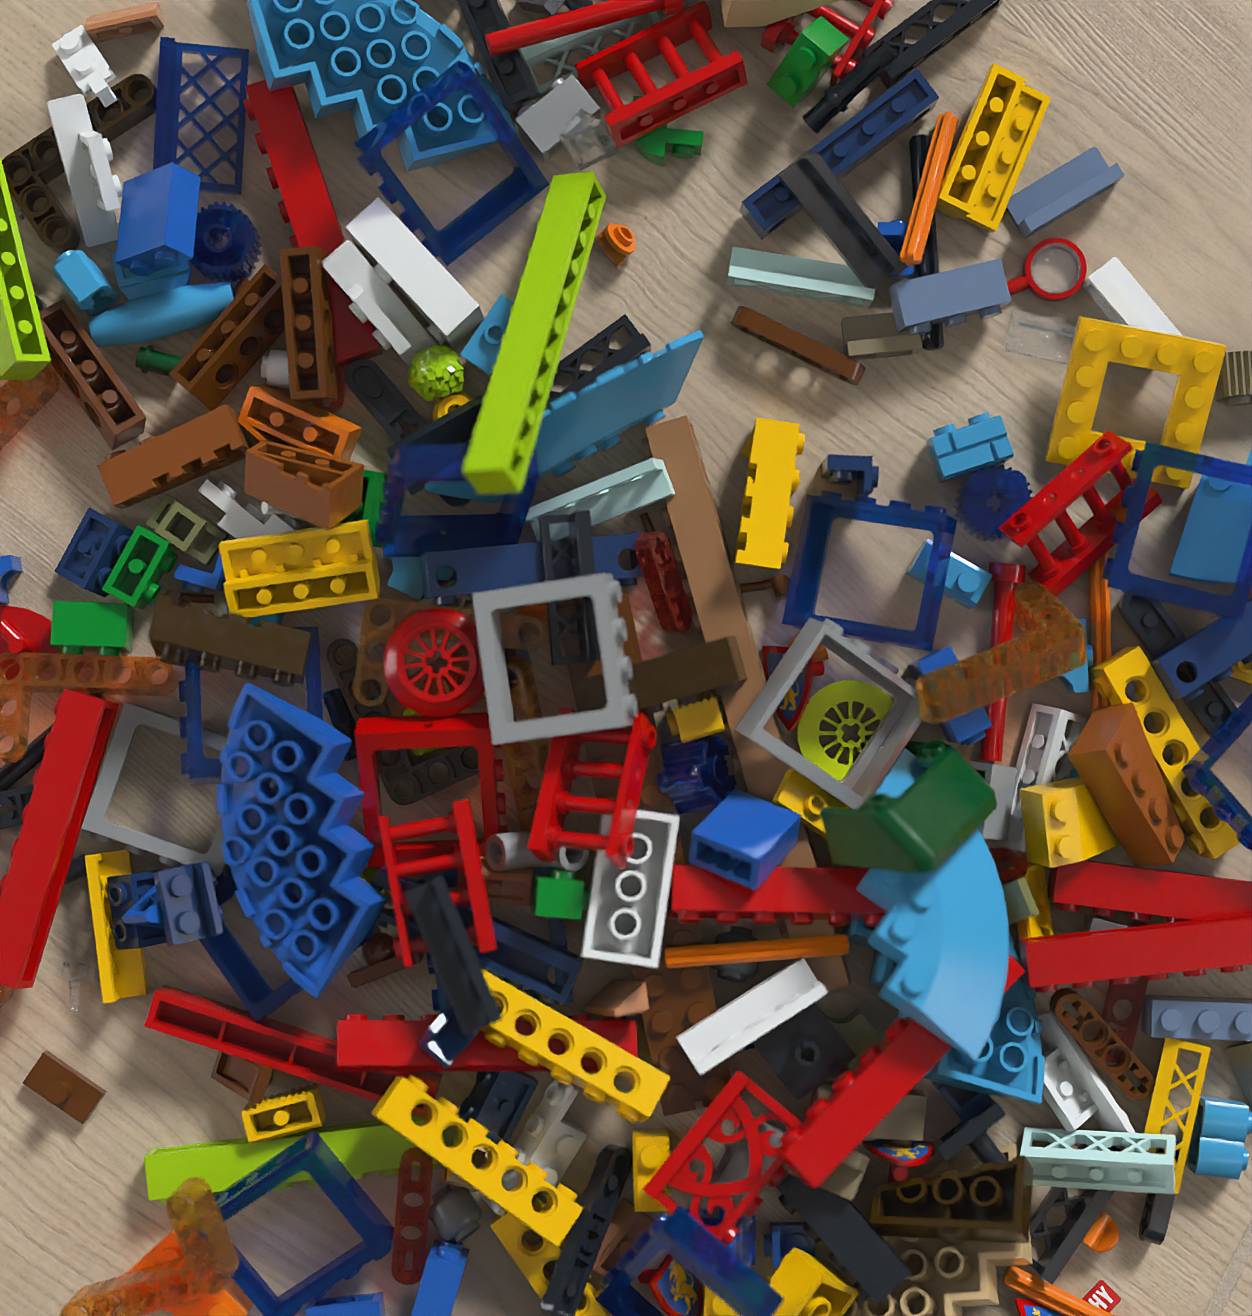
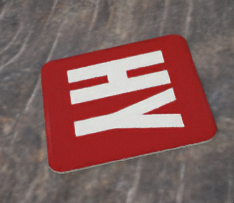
M1099 1280L1082 1300L1110 1313L1121 1301V1297L1103 1280Z

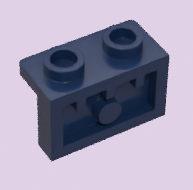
M828 454L821 463V478H830L829 483L835 485H849L852 480L857 479L856 500L864 501L873 492L874 488L878 487L879 468L878 466H872L873 456Z
M88 508L54 572L90 592L107 597L109 593L103 591L102 588L134 531L98 511Z
M208 861L153 872L168 946L223 934L224 913L221 906L217 904L214 890L217 880Z
M155 869L107 878L108 899L110 901L113 921L112 932L118 950L137 949L167 943L164 929L126 924L121 918L155 885L153 872L165 869Z
M477 1072L476 1083L469 1097L465 1098L460 1106L459 1118L466 1123L471 1118L489 1131L485 1137L493 1143L498 1144L502 1140L508 1144L539 1081L534 1076L524 1072Z

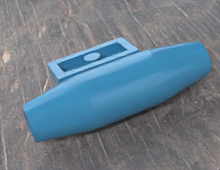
M112 253L111 257L118 287L129 301L88 319L92 339L97 347L145 343L194 330L215 321L234 300L236 295L231 281L189 285L191 274H193L190 260L178 263L175 267H167L153 272L150 276H137L132 274L130 269L115 263L116 253Z

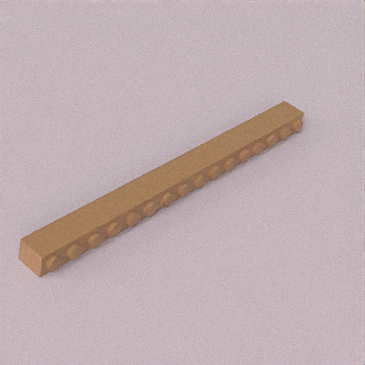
M685 415L645 427L647 437L642 438V444L647 459L663 460L675 495L665 498L667 507L662 508V514L667 529L673 528L677 542L672 543V549L677 564L683 563L687 577L682 578V584L687 599L693 598L697 610L696 613L692 614L695 630L698 635L703 633L706 643L728 636H735L742 657L747 679L735 682L737 690L715 696L718 705L723 704L727 718L722 719L727 740L733 739L737 753L732 754L736 773L738 776L743 774L747 789L742 791L773 803L771 801L787 770H791V768L735 730L766 684V678L692 419ZM774 711L763 729L784 743ZM802 822L799 825L797 845L777 867L820 868L808 826ZM785 919L787 930L782 933L783 938L833 935L838 934L836 926L828 925V920H813L814 923L811 925L799 926L792 925L791 919ZM845 955L804 958L816 979L824 985L827 991L850 985L852 979Z

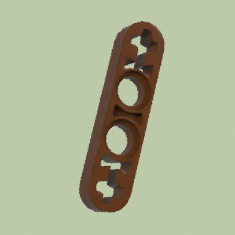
M738 306L730 322L740 331L846 383L858 385L865 372V366L858 361L750 308Z
M1065 987L1055 991L1051 996L1049 1005L1052 1014L1128 1098L1135 1101L1148 1098L1153 1093L1155 1087V1079L1149 1070L1076 990ZM1069 1000L1073 1007L1081 1014L1077 1019L1065 1010L1062 1005L1065 1001ZM1091 1023L1099 1024L1100 1031L1097 1037L1092 1040H1084L1082 1035L1084 1028ZM1112 1049H1121V1060L1115 1065H1107L1105 1063L1106 1054ZM1129 1069L1141 1082V1085L1137 1088L1124 1074Z

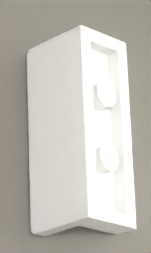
M1113 257L1083 282L1082 287L1113 323L1183 336L1118 258Z

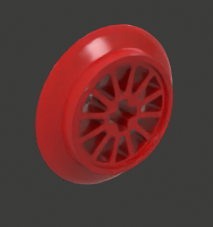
M445 608L426 609L416 612L403 620L391 634L384 652L385 678L395 697L410 710L430 717L451 716L472 706L485 691L477 626L469 617ZM436 630L446 631L440 648L437 645ZM428 631L431 632L432 649H429L421 639V634ZM451 634L460 638V642L446 651ZM415 639L425 650L424 655L409 649ZM461 646H466L469 653L468 656L451 657ZM440 651L442 652V658L448 660L447 667H441L439 673H433V666L427 665L428 658H434L436 652ZM409 653L422 659V662L406 665V654ZM470 661L469 671L467 672L453 666L454 662ZM423 667L421 673L412 680L409 679L406 672L407 669ZM451 670L466 676L460 686L450 675L449 672ZM426 674H429L424 691L419 690L415 683ZM443 676L453 685L454 691L447 694L444 693ZM435 677H437L439 695L429 694Z

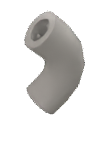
M531 831L491 835L487 840L485 850L488 864L496 872L537 867L577 871L586 864L589 858V849L561 847L557 851L555 863L542 862L527 849Z

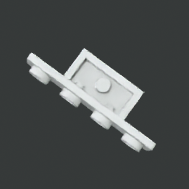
M76 94L50 100L46 105L84 244L92 247L118 240L119 226L114 209L121 208L118 197H122L123 193L117 175H112L108 161L113 160V154L107 138L102 139L100 133L93 131L83 95Z
M346 240L322 261V266L353 301L348 306L362 323L369 320L377 330L372 335L386 351L392 346L410 367L411 360L415 356L416 351L426 347L430 348L435 344L438 345L351 241Z
M1051 1010L1039 1013L1038 1020H1042L1043 1033H1040L1050 1049L1043 1055L1045 1056V1077L1042 1095L1067 1132L1076 1130L1093 1115L1103 1131L1136 1133L1129 1123L1127 1114L1118 1106L1110 1094L1106 1082L1099 1077L1089 1062L1087 1053L1052 1014Z
M556 1079L546 1089L544 1098L534 1114L527 1120L525 1129L512 1147L518 1152L515 1159L526 1167L529 1162H532L548 1173L545 1180L555 1188L587 1137V1134L581 1128L562 1120L578 1094L579 1089L572 1082L570 1085H566ZM509 1169L503 1174L501 1183L505 1190L514 1187L517 1182V1174L513 1169ZM543 1191L537 1192L539 1194L546 1196V1194ZM483 1196L485 1202L496 1214L504 1215L505 1210Z

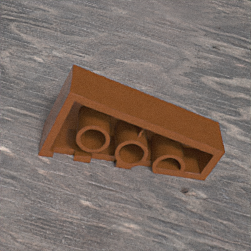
M224 404L189 422L180 424L160 436L157 435L144 439L139 443V446L128 451L124 449L107 455L105 457L106 461L97 465L113 506L125 509L245 459L246 451L253 446L246 429L237 421L240 414L229 405Z
M1131 702L1095 708L1070 750L1068 757L1133 865L1141 867L1171 864L1177 857L1186 838L1135 706Z

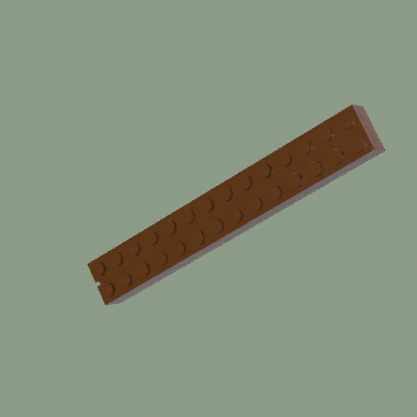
M628 592L621 593L622 601L617 603L619 619H624L627 629V640L622 641L624 657L629 656L632 665L642 662ZM574 603L556 607V612L568 622L576 613V605ZM576 620L572 627L578 631ZM559 623V627H560V631H561V630L563 629V626ZM567 631L562 637L565 655H580L579 640ZM602 660L567 664L578 713L591 711L582 679L604 673ZM650 714L646 717L655 727L656 743L649 752L637 810L675 815L654 714ZM633 725L615 728L632 729ZM584 742L588 762L625 764L629 744ZM591 777L596 798L617 800L621 779ZM678 830L673 865H686ZM668 899L658 967L631 964L634 980L645 982L649 1009L641 1013L652 1065L670 1077L660 1096L663 1116L696 1110L695 1102L702 1101L703 1108L709 1107L731 1079L727 1058L700 1075L676 1038L684 1031L716 1012L717 1008L708 966L667 968L665 965L664 951L667 947L703 945L698 923H680L678 918L669 917Z

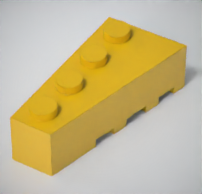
M757 417L754 421L733 564L776 571L780 569L781 564L786 563L789 542H784L786 527L791 528L794 514V506H789L791 491H797L800 470L794 469L796 455L802 456L805 442V434L799 433L800 424Z

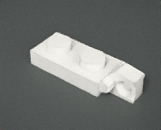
M82 24L51 44L85 97L94 92L105 108L118 100L107 84L115 79L116 76Z

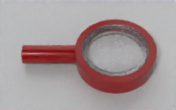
M1049 238L1039 242L1032 248L1024 260L1023 275L1007 282L1010 296L1029 289L1036 297L1049 302H1057L1069 298L1082 286L1087 273L1085 257L1078 246L1063 238Z

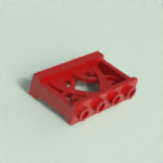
M738 1070L643 1190L708 1244L710 1248L715 1250L720 1244L727 1248L740 1232L735 1225L744 1214L749 1218L752 1217L764 1201L759 1197L768 1184L774 1188L788 1171L783 1167L785 1162L775 1152L779 1147L775 1148L770 1144V1137L778 1132L767 1130L760 1135L758 1127L768 1120H780L786 1125L787 1129L794 1125L799 1127L803 1122L742 1071ZM748 1090L772 1111L766 1112L754 1119L752 1112L741 1096ZM730 1119L734 1123L733 1129L737 1128L740 1123H742L743 1129L736 1134L728 1136L722 1131V1123ZM708 1137L719 1143H734L747 1137L750 1156L747 1178L730 1183H709L713 1173V1162L709 1151L703 1145ZM763 1154L769 1157H777L762 1175ZM695 1159H700L705 1164V1171L701 1182L695 1181L700 1171L693 1173L689 1167L690 1163ZM669 1186L694 1194L690 1206V1214L665 1193ZM750 1191L735 1209L734 1202L729 1196ZM703 1196L710 1197L707 1207L711 1216L714 1207L719 1205L724 1207L725 1218L721 1224L707 1226L701 1221L699 1217V1204Z

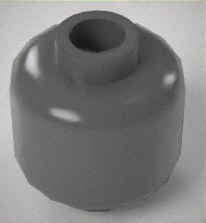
M731 926L730 932H721L716 936L714 944L755 941L758 939L752 937V930L748 928ZM759 962L711 966L718 972L717 977L731 982L745 983L747 978L756 975Z
M447 1185L431 1197L434 1203L428 1210V1217L444 1240L451 1241L455 1239L457 1243H460L481 1227L479 1221L482 1218V1210L467 1188L457 1187L452 1190L450 1185Z

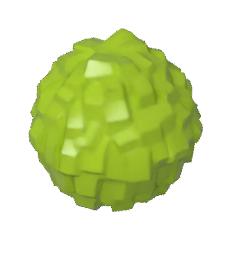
M435 344L430 348L426 347L416 351L415 356L411 360L410 368L407 371L409 376L408 384L426 401H434L435 397L437 399L444 398L453 392L457 393L463 390L464 367L459 362L458 355L454 350L445 345Z

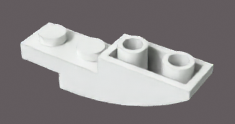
M207 479L198 490L226 513L217 525L237 539L304 528L292 517L284 516L282 519L276 514H273L266 523H263L262 521L266 515L251 503L243 507L234 499L238 493L222 480L216 485Z

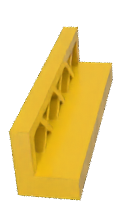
M123 849L86 855L85 863L103 1003L115 1002L121 998L149 994L144 947L122 950L116 948L112 932L111 906L108 899L107 878L134 873L132 852Z
M1165 1038L1144 1132L1146 1134H1162L1164 1125L1174 1119L1184 1132L1182 1142L1178 1143L1175 1151L1180 1148L1178 1161L1174 1159V1168L1176 1169L1174 1194H1179L1211 1051V1047L1184 1041L1183 1038ZM1181 1048L1201 1053L1198 1069L1186 1076L1178 1066ZM1177 1072L1181 1079L1174 1082L1175 1074ZM1197 1075L1193 1089L1188 1079ZM1184 1083L1192 1096L1191 1103L1186 1108L1177 1112L1170 1102V1096L1174 1087ZM1169 1109L1172 1116L1166 1119L1167 1110ZM1188 1112L1185 1125L1180 1116ZM1151 1147L1146 1151L1150 1154H1158L1159 1148ZM1163 1148L1164 1152L1161 1154H1166V1148Z

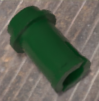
M148 345L147 348L141 346L137 354L135 367L141 369V372L144 374L150 371L171 377L169 373L183 357L156 351L152 345Z

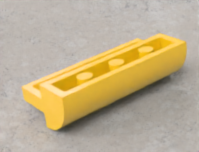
M996 63L990 65L944 175L936 207L953 219L962 218L990 233L998 229L1051 100V97L1025 85V78Z
M368 519L336 524L330 530L314 527L221 541L218 545L226 579L223 585L229 612L243 615L246 618L378 599L379 569L377 555L373 551Z

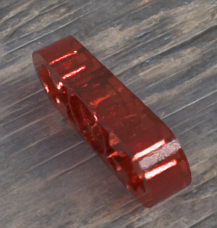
M661 531L642 533L636 540V554L660 625L667 633L687 631L692 623V610L686 597L668 538ZM663 576H664V579H665V588H664V584H663Z

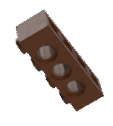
M317 246L279 249L290 400L300 402L338 399L330 281L329 273L322 266V261L328 257V253Z
M264 264L169 373L173 379L211 411L221 404L285 330L281 275Z
M64 299L39 311L51 359L50 363L113 451L143 434L147 417Z

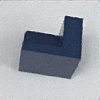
M450 1005L426 1031L418 1045L446 1070L469 1046L480 1029L463 1035Z
M935 1081L932 1083L964 1124L993 1102L989 1094L955 1088Z

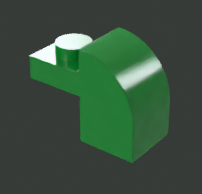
M633 96V101L641 98V96ZM667 124L633 140V144L644 159L655 165L664 166L665 152H670L673 157L679 159H691L694 155H701L703 131L667 128Z

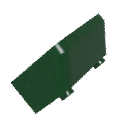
M940 740L929 742L908 741L904 748L917 757V762L920 766L928 767V769L899 797H889L887 794L877 793L867 797L865 802L856 810L835 807H823L820 809L832 863L909 873H926L935 870L997 808L995 791L951 745L944 744Z

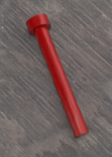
M608 0L485 34L489 54L492 57L661 10L663 16L682 12L684 4L683 0Z
M989 563L988 573L992 574L990 581L995 582L984 710L992 726L984 730L986 737L981 739L980 760L1002 762L1017 584L1025 583L1026 565Z

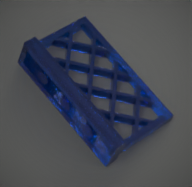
M160 37L153 170L172 162L179 165L189 157L201 171L198 175L201 177L200 181L206 177L211 182H200L199 191L241 195L246 109L243 100L247 99L245 86L248 83L249 49L176 42L175 38ZM183 53L198 54L207 65L192 77L182 66ZM208 56H217V57L214 58V59L211 61V59H210ZM226 57L241 59V71L230 80L216 66ZM212 69L224 85L209 97L197 81ZM183 74V76L188 81L181 86V78ZM239 80L240 92L233 86ZM193 86L205 101L190 113L180 102V96ZM229 89L239 100V107L226 116L214 101ZM210 105L221 117L222 121L207 132L195 117ZM181 110L186 117L179 122V114ZM237 116L238 128L232 123V120ZM191 122L203 137L188 149L178 138V132L187 123ZM228 125L236 134L237 143L224 152L212 137ZM208 141L221 156L205 168L192 153ZM179 146L184 153L177 158ZM235 151H236V164H235V163L231 160V158L229 157V156H231ZM226 161L235 171L234 185L218 183L210 172Z

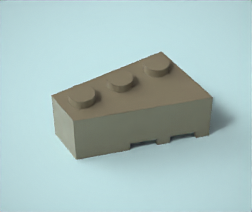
M825 1080L812 1091L811 1105L818 1099L823 1098L826 1100L835 1090L832 1087L835 1080ZM911 1089L863 1140L875 1141L876 1138L890 1139V1142L900 1145H912L913 1140L923 1141L927 1095L924 1091Z

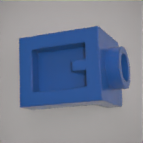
M770 1222V1234H763L764 1257L771 1258L772 1267H779L781 1260L794 1247L816 1257L815 1241L802 1227L807 1222Z

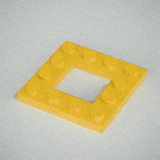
M1079 316L1044 459L1048 462L1070 465L1104 434L1091 431L1108 361L1177 374L1178 377L1160 444L1121 437L1133 447V450L1121 461L1131 478L1189 489L1227 346L1221 343Z

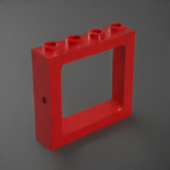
M489 712L459 713L446 717L414 715L358 718L355 742L360 790L365 793L361 803L364 833L368 840L376 845L373 826L379 825L378 816H382L376 751L392 749L475 747L478 751L484 838L477 839L480 856L486 857V843L491 835L508 833L507 825L500 824V815L506 814L505 792L498 793V782L504 781L503 759H496L495 748H501V744L493 745ZM459 839L394 842L398 864L455 853V849L461 848ZM383 847L375 848L367 862L368 867H387Z

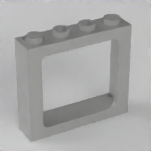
M602 573L472 593L493 745L633 725V717H637L638 714L635 695L629 694L627 680L632 679V665L629 656L624 657L622 641L627 640V629L624 619H619L617 603H621L622 595L618 580H613L612 574ZM590 596L594 601L608 699L607 707L597 711L514 722L499 609Z
M809 618L735 730L790 768L805 776L846 806L856 810L865 802L867 797L875 793L934 702L923 695L926 688L909 677L905 681L896 675L899 671L896 666L883 658H880L877 662L870 657L869 654L872 649L855 638L849 642L841 635L844 632L842 627L825 618L823 623ZM819 644L828 648L894 697V702L845 777L840 781L763 729Z
M125 702L81 828L91 831L90 838L111 844L112 839L126 843L124 849L129 852L146 856L147 851L161 855L159 861L170 866L179 867L181 863L188 865L208 861L215 876L227 874L230 865L225 864L221 843L224 841L221 819L211 848L207 853H200L109 821L107 813L138 726L144 724L220 751L225 749L228 737L226 734L135 703Z

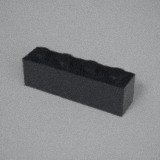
M791 1174L777 1186V1189L782 1193L778 1197L781 1204L792 1215L797 1211L807 1222L802 1226L806 1233L817 1244L822 1240L832 1251L827 1255L828 1258L842 1273L847 1269L857 1280L853 1284L854 1288L867 1302L873 1299L877 1304L880 1303L913 1272L850 1200L821 1187L813 1188L807 1186L800 1178Z

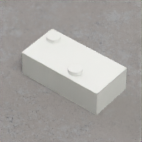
M379 197L345 227L354 244L375 265L373 268L387 285L391 282L430 324L426 330L440 345L446 341L454 348L484 320L480 305Z
M637 810L632 833L634 848L631 856L627 857L625 869H618L605 856L606 851L595 850L590 883L589 908L586 911L580 950L582 957L658 967L680 816ZM601 814L598 835L609 836L613 815Z

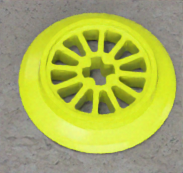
M842 680L823 687L809 699V704H807L798 723V743L803 757L836 780H842L853 765V748L855 747L860 754L863 750L860 744L864 743L866 745L868 742L865 739V735H873L875 732L865 731V727L875 720H878L880 724L892 706L893 700L878 687L864 681ZM847 702V719H844L839 711L838 703ZM858 702L862 704V708L856 718L853 719L852 703ZM830 708L834 710L840 720L839 724L825 716V713ZM869 708L874 713V716L861 723L860 720L863 714ZM821 720L836 728L835 731H820ZM844 724L849 727L854 724L858 726L859 729L856 731V735L859 738L856 742L851 739L846 742L842 740L841 737L844 735V731L841 728ZM820 735L836 736L833 741L823 747L819 740ZM840 743L838 750L831 759L825 753V750ZM847 747V764L838 763L839 756L844 748Z

